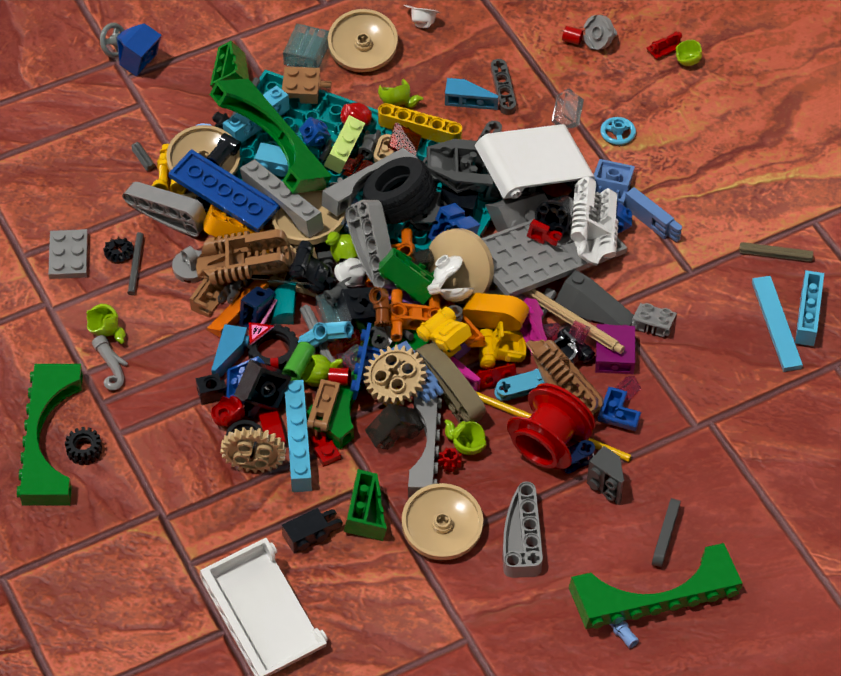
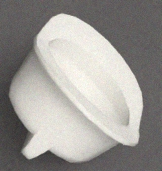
M404 5L411 8L412 21L420 28H429L434 23L436 15L440 13L436 10Z
M348 258L335 266L334 274L339 282L352 277L345 283L346 286L357 287L366 285V272L359 259Z

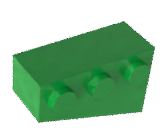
M232 41L218 47L210 86L213 88L219 80L249 78L245 53Z
M393 247L379 263L380 275L386 280L390 279L398 289L406 291L414 301H419L424 305L432 296L427 288L434 280V271L431 273L425 270V265L422 263L419 265L413 263L410 256Z
M358 469L344 532L383 541L387 527L384 521V509L381 503L378 474Z

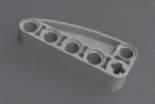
M136 181L122 195L126 203L141 213L179 232L197 237L204 229L206 212L203 205L196 199Z
M360 200L349 206L345 213L357 256L374 287L395 289L394 282L390 279H384L379 273V263L392 250L382 203L379 200Z
M522 482L518 486L511 500L505 521L502 556L503 572L511 578L535 577L542 571L543 555L535 485L531 482Z

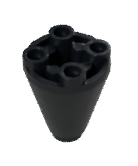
M562 195L542 202L536 209L535 220L550 226L549 231H559L563 235L571 224L573 199L568 195Z

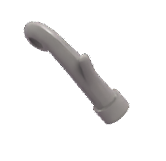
M104 335L97 336L93 339L92 345L114 374L105 378L104 386L109 390H118L124 383V375L119 363L127 366L128 363L111 349Z

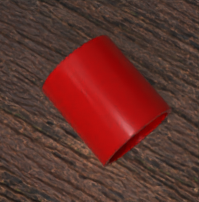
M566 26L563 31L562 41L580 45L583 30Z
M330 368L328 381L338 382L341 386H350L351 369Z

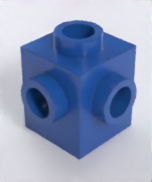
M309 117L299 128L300 133L304 137V142L310 147L321 148L331 136L327 130V125L321 120Z
M617 201L616 219L619 221L618 233L632 226V212Z

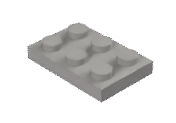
M87 229L50 231L49 279L87 277Z

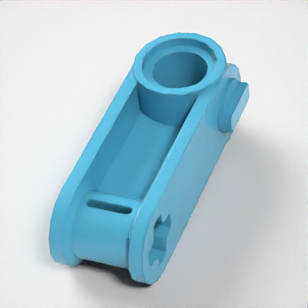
M535 369L499 380L494 394L499 401H508L528 395L537 385L545 382L539 370Z

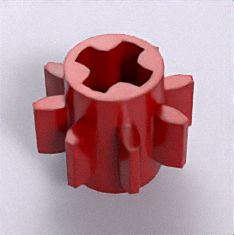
M446 447L443 453L439 452L438 466H442L444 472H454L457 467L461 468L462 453L457 454L456 448Z

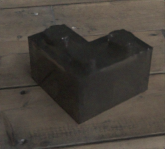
M389 403L365 431L376 448L388 450L395 445V442L400 437L409 439L417 437L425 425L415 409Z

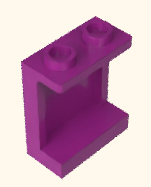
M597 324L596 327L618 340L625 349L623 353L619 354L596 341L595 373L634 374L635 326Z

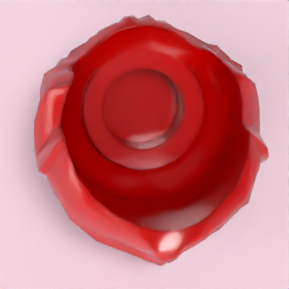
M362 103L346 104L342 107L341 122L344 125L350 115L364 122V127H366L371 122L372 112Z
M234 395L230 396V398L223 396L218 404L213 406L210 413L215 424L228 427L244 418L245 409L238 397Z

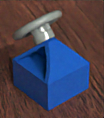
M109 23L100 34V45L107 56L112 58L119 57V65L137 77L157 55L162 35L145 23L126 30L118 23ZM114 28L113 34L108 39H105L107 31ZM106 45H113L117 52L109 51Z

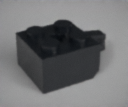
M374 287L341 289L337 306L342 321H351L354 333L362 332V329L366 330L368 323H372L371 328L374 327L376 311L373 309V303L369 300L370 290ZM380 292L377 293V301L381 298Z
M250 359L234 393L236 397L245 402V416L254 419L261 408L272 411L276 410L292 377L279 368Z

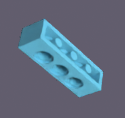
M277 85L263 94L280 116L290 110L289 95ZM239 113L223 122V130L241 141V143L262 129L259 125Z
M805 270L795 338L796 344L814 346L824 273Z

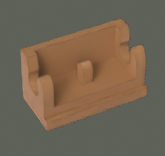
M204 278L190 297L191 310L210 317L219 304L218 296L225 287L223 286L224 283L211 285L210 280Z

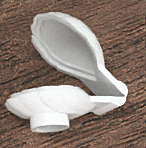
M443 255L436 261L435 265L437 267L434 270V280L427 288L430 295L441 294V297L445 300L452 302L463 301L472 295L474 288L440 289L445 280L460 269L463 261L460 256L448 257V255Z

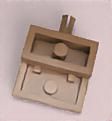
M284 67L282 90L289 95V98H300V103L318 104L320 88L331 89V81H321L320 68Z

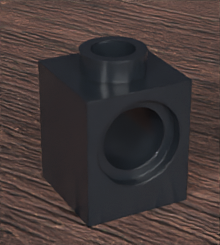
M218 373L196 378V387L201 405L221 400L224 396L223 392L226 391V385L224 380H220Z

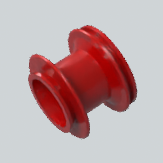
M541 383L528 394V403L533 411L530 418H510L507 422V430L515 448L532 463L548 469H566L572 463L570 451L566 446L570 439L575 441L588 440L595 428V419L590 409L574 394L560 386Z

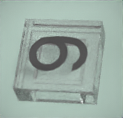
M358 344L353 345L341 356L351 371H354L355 364L360 362V358L357 357Z

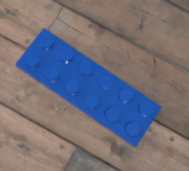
M192 149L168 173L170 179L255 232H259L280 209V205L273 199Z

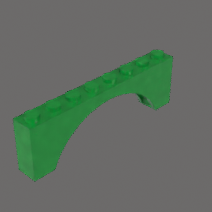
M249 78L219 80L215 83L209 95L219 107L229 109L250 119L264 129L280 146L288 164V172L282 182L293 194L325 189L332 175Z
M407 330L414 334L413 340L410 341L402 337V340L399 342L392 341L389 347L393 348L395 345L407 341L415 351L429 343V341L421 340L416 330ZM354 371L351 372L350 386L340 385L328 430L322 431L321 428L314 427L319 433L324 432L326 439L332 440L334 445L340 450L354 439V427L350 417L352 405L355 401L352 399L354 392L350 391L352 380L357 378V375L353 374ZM360 383L358 394L365 387V384ZM313 405L306 411L307 422ZM317 416L316 419H317V420H322L323 417H318V416Z
M34 364V371L30 372L32 387L28 388L30 403L26 405L28 419H25L24 428L27 433L26 436H23L22 441L25 450L21 452L23 468L19 469L21 485L17 486V498L21 499L22 506H70L72 494L70 478L56 471L45 460L39 449V438L43 424L51 411L67 397L82 391L81 364Z
M721 543L705 547L701 557V565L697 572L684 584L669 591L655 594L626 592L604 583L592 573L571 577L569 590L585 629H598L607 624H619L629 619L637 620L642 616H654L664 611H676L686 606L694 607L699 603L715 602L725 597L733 598L739 594L743 583L725 544Z

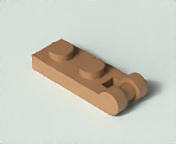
M321 379L308 418L307 428L314 429V427L321 428L322 431L328 430L339 394L340 383ZM317 416L323 417L322 420H317L316 418Z

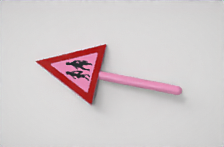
M277 299L273 300L261 323L249 322L250 345L274 328V325H267L265 322L277 303Z

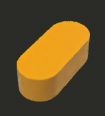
M472 293L463 308V314L474 326L496 329L498 323L502 321L503 330L509 331L520 330L530 311L528 305L517 297L487 293Z

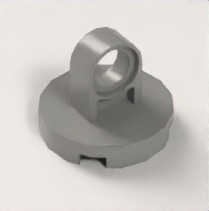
M593 15L584 24L586 30L583 38L591 49L601 50L607 48L617 35L616 29L607 16Z
M189 246L177 254L172 261L175 277L182 282L187 280L191 281V283L204 279L198 278L196 270L197 258L202 252Z

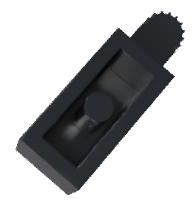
M316 508L282 524V535L293 553L304 551L317 542L325 541L330 537V532L343 525L342 520L338 518L330 521L336 517L335 509L321 513Z

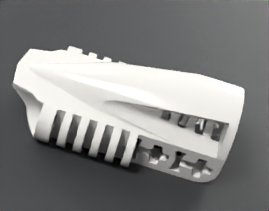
M585 176L575 184L570 237L577 247L578 256L587 263L597 266L602 257L613 258L616 256L619 223L618 219H616L617 193L609 188L601 193H595L596 181Z

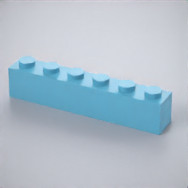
M293 380L289 382L285 391L292 492L312 491L304 380Z

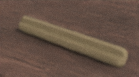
M741 242L739 252L744 254L809 262L813 260L814 254L810 250Z

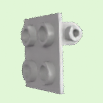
M640 303L632 318V326H635V330L643 332L646 327V333H648L650 325H652L651 334H654L656 328L655 335L669 336L670 327L677 313L672 312L668 308L661 309L649 303Z

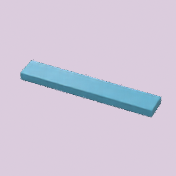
M771 276L752 278V285L783 372L802 369L803 364Z

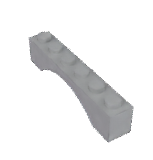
M404 148L390 154L323 190L322 206L336 216L346 212V209L352 205L354 198L363 190L368 177L376 169L397 158L417 157Z
M255 159L240 168L242 181L278 203L292 219L296 227L307 237L310 238L324 229L321 212L298 193L293 194L279 178Z
M436 391L437 398L432 399L430 397L428 403L422 397L418 399L414 397V417L424 429L427 442L422 456L409 470L408 498L425 486L437 484V479H433L434 474H438V462H434V459L439 457V446H435V442L440 440V429H436V425H440L441 413H437V409H441L442 397H438Z

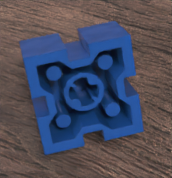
M456 203L440 207L435 218L438 224L432 226L428 238L433 241L440 233L454 228L467 229L477 234L480 224L471 216L465 217V211Z

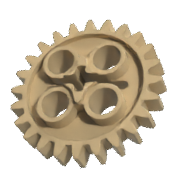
M395 345L394 350L387 346L386 352L380 349L381 355L373 354L375 360H368L370 366H365L367 373L363 374L366 379L364 381L365 386L373 399L377 398L379 403L384 400L386 406L389 405L390 401H392L394 406H396L397 401L404 405L405 399L411 402L412 395L416 398L418 397L416 391L423 392L421 385L427 384L424 378H427L428 375L424 360L420 358L418 352L414 353L412 348L407 351L404 345L399 350L398 346ZM408 370H413V371H412L411 373H409V374H406V373H405V372L408 371ZM386 377L385 380L378 381L380 378Z
M242 427V431L235 429L234 433L229 432L228 436H224L220 453L222 458L226 459V463L232 462L231 467L238 466V470L245 468L246 472L253 470L256 473L257 470H260L264 473V469L272 471V467L277 469L278 465H282V462L285 461L286 447H284L285 443L281 442L280 437L275 438V433L269 435V430L261 432V428H258L256 431L253 427H250V430ZM255 441H257V444L255 445L253 458L250 459L253 450V444Z

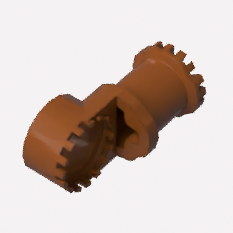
M374 287L369 293V300L373 303V309L376 311L374 326L377 327L391 325V321H389V310L391 309L389 294L386 291L387 289L381 287ZM380 291L381 298L377 301V293Z

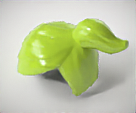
M402 79V85L395 88L381 87L380 85L378 89L379 97L383 103L396 106L405 105L408 108H413L419 101L423 100V97L419 95L410 97V86L405 79Z
M331 231L328 234L325 242L331 246V255L336 263L341 258H358L350 234L340 235L336 231Z
M99 304L86 312L87 329L93 335H104L105 337L113 335L116 341L121 344L124 343L126 334L124 329L118 326V314L113 307L108 304Z
M321 354L312 355L313 359L300 380H304L306 385L319 387L321 379L328 380L330 368L343 367V360L336 359L334 362H330L327 357Z
M447 419L444 421L446 424L445 435L449 440L453 441L458 452L464 455H475L486 448L485 432L480 424L474 421H462L455 428L452 421Z

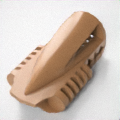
M279 229L252 234L249 231H244V235L242 232H238L237 235L232 233L231 237L229 234L224 235V238L222 235L218 236V239L216 237H209L203 245L201 255L197 258L196 270L198 278L209 279L211 285L219 284V281L220 283H225L226 280L227 282H232V278L234 281H239V277L241 280H245L246 277L251 279L252 275H273L289 272L290 266L293 263L290 244L285 232ZM282 246H284V251H285V252H282V251H281V247H282Z
M529 340L525 343L531 350L545 383L560 386L574 394L590 409L593 416L600 411L604 404V398L554 341Z

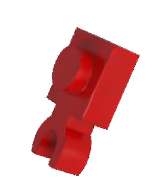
M320 432L321 440H316L314 436H311V443L315 447L314 453L323 467L341 459V454L333 441L326 442V434L324 432Z

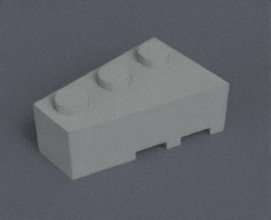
M534 192L528 196L500 200L497 203L485 206L497 232L535 219L537 207L548 199L545 193Z

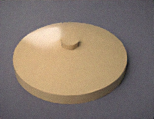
M370 9L352 10L341 15L332 24L328 33V47L331 56L340 66L354 72H371L385 66L395 55L398 46L397 31L392 21L382 13Z
M209 125L193 126L181 131L171 140L167 149L166 158L169 171L191 149L207 158L217 146L221 135L229 133L221 128ZM240 150L236 155H231L221 166V168L232 175L236 174L240 165Z
M323 190L303 192L298 194L321 212L324 229L310 238L307 237L296 227L281 206L272 217L274 230L279 229L285 232L289 243L299 245L301 241H309L312 245L325 242L331 231L339 232L346 221V212L336 216L322 206Z
M463 228L450 229L436 236L427 252V271L432 273L437 267L435 265L436 261L443 255H448V257L460 256L463 259L460 269L447 278L440 289L474 288L473 293H487L493 281L494 264L490 250L485 242L474 232ZM468 298L465 299V300H463V301L453 302V303H456V304H466Z
M439 483L425 486L408 499L403 509L402 530L405 539L415 551L431 559L451 560L465 555L477 544L482 533L483 514L480 505L469 492L456 485Z

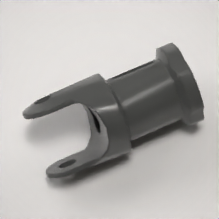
M377 130L376 134H370V131H366L362 140L363 144L358 149L360 157L364 159H371L373 157V150L376 148L378 139L381 137L380 130Z
M239 277V281L232 280L219 294L218 302L223 303L227 299V302L232 304L239 297V292L246 288L248 284L247 279L241 280Z
M352 277L337 283L333 289L323 292L324 298L329 305L333 306L336 304L341 289H348L345 283Z
M383 325L382 327L374 326L370 329L369 336L372 345L378 349L386 347L389 339Z

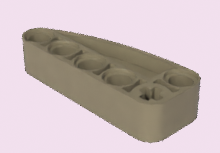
M432 341L416 349L415 352L419 353L425 365L437 378L438 385L444 392L441 397L459 423L462 421H474L477 423L482 420L486 413L483 401L451 359Z

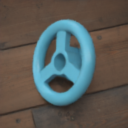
M613 117L603 122L600 132L603 139L614 145H624L634 139L636 128L626 118ZM630 128V135L623 139V132ZM606 130L613 132L617 140L609 137Z

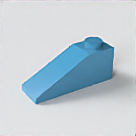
M447 78L445 106L498 110V95L465 79Z
M224 324L211 370L212 374L218 373L221 378L227 372V369L231 368L244 354L245 348L249 344L247 327Z

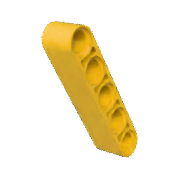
M388 103L381 104L378 107V123L382 127L439 143L452 139H462V125L460 123Z

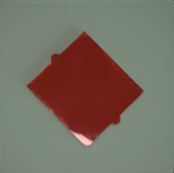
M395 122L388 148L395 152L404 148L416 156L421 135L410 130L409 127L406 128Z

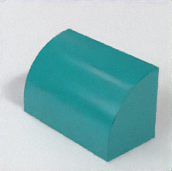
M285 283L278 286L274 291L275 297L273 300L277 299V303L272 310L271 324L294 325L297 296L296 284Z

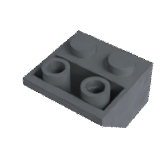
M603 446L589 461L587 484L593 490L602 493L609 501L619 505L621 503L624 483L620 456Z

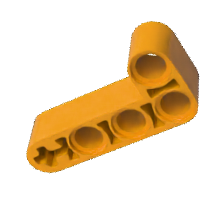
M214 205L210 206L204 219V231L217 238L221 235L224 238V235L227 234L231 237L232 233L237 235L238 232H242L244 235V231H249L250 234L257 233L238 220L226 216L225 212Z

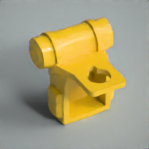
M447 306L443 309L440 308L435 315L426 322H422L416 329V333L421 340L425 342L431 340L449 358L460 351L461 344L472 335L469 325L455 321V312Z
M502 321L498 323L495 331L491 329L480 330L485 337V346L479 347V362L482 369L493 368L496 360L514 363L523 362L526 357V342L519 331H503Z

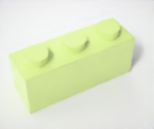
M350 115L348 116L324 164L325 167L339 174L341 173L365 125L364 122Z

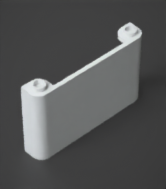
M565 124L489 133L482 136L474 145L503 199H515L522 194L521 192L524 188L579 181L585 176L595 180L594 174Z
M267 538L200 570V578L254 676H270L326 647L328 641L323 630L319 631L318 628L314 629L275 561V554L277 553L275 545L272 542L269 543Z

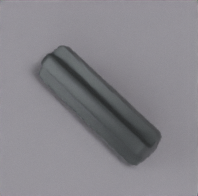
M139 142L133 143L131 145L132 151L147 171L154 169V162Z

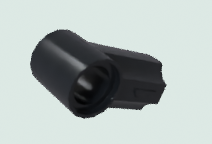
M223 133L217 142V146L207 156V159L221 167L231 155L234 156L238 153L242 143L229 134Z

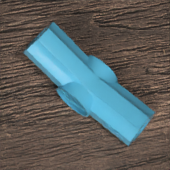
M351 321L319 322L314 325L313 329L301 335L298 343L307 342L316 348L327 340L351 338L354 328Z

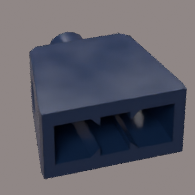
M255 287L241 299L239 326L247 327V330H249V322H262L275 297V292L271 288L265 290L261 287Z

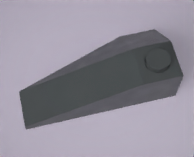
M577 270L566 279L555 302L574 314L585 318L587 322L592 323L593 320L603 324L631 326L634 314L591 278Z

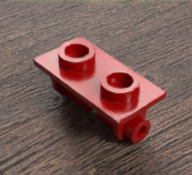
M675 31L667 36L666 39L662 38L658 41H653L646 49L655 59L676 51V46L681 43L682 33Z
M507 363L504 366L483 371L479 370L478 373H475L481 378L480 390L496 386L501 379L515 376V363L510 365Z

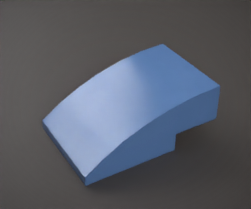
M599 159L594 173L596 181L595 193H601L609 188L617 193V201L624 206L625 195L630 189L635 166Z

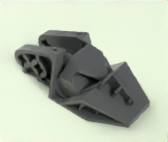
M452 139L427 147L428 170L456 193L465 190L482 193L483 201L503 199L474 146L477 141ZM536 186L524 188L520 196L533 194L536 191Z

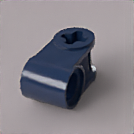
M582 440L567 447L572 457V463L563 470L569 474L589 465V461L594 457V443L589 440Z

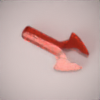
M358 154L354 159L349 157L343 167L346 171L342 175L347 177L353 175L355 168L361 163L364 156Z

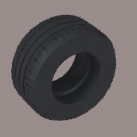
M401 157L385 163L368 177L363 187L364 200H379L382 203L386 224L403 223L416 217L431 204L436 193V183L423 161L414 157Z

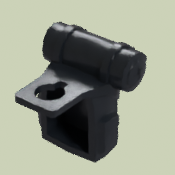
M301 241L296 249L294 261L290 266V271L287 272L285 281L295 279L298 282L313 284L302 285L310 292L320 294L327 285L326 280L330 277L331 268L312 256L314 247L309 241Z
M565 327L559 331L554 342L574 365L579 360L588 363L594 358L595 352L573 330Z

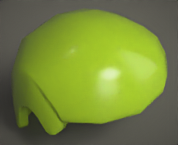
M686 40L676 46L677 61L683 66H693L699 63L702 58L701 44L695 40Z

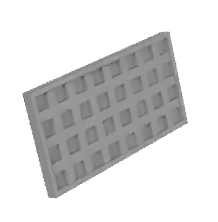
M532 220L481 238L492 255L494 264L493 282L504 295L517 296L571 275L575 270L581 271L594 266L578 256L577 247L570 237L572 220L568 230L562 235L561 240H558L557 246H553L547 241L541 244L527 237ZM618 237L615 257L625 254L627 251V247ZM602 257L599 263L610 260L612 258Z

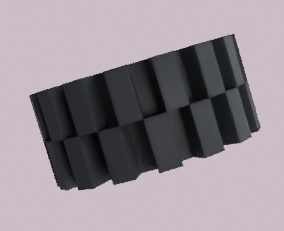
M81 427L82 430L80 431L76 428L75 433L71 431L69 433L70 436L66 437L65 447L68 458L75 464L78 461L79 465H82L83 462L89 465L90 460L94 463L95 457L99 459L100 454H102L100 435L97 434L96 430L92 432V428L89 427L87 430H85V427ZM83 442H88L91 444V446L85 450H79L76 448L78 444Z

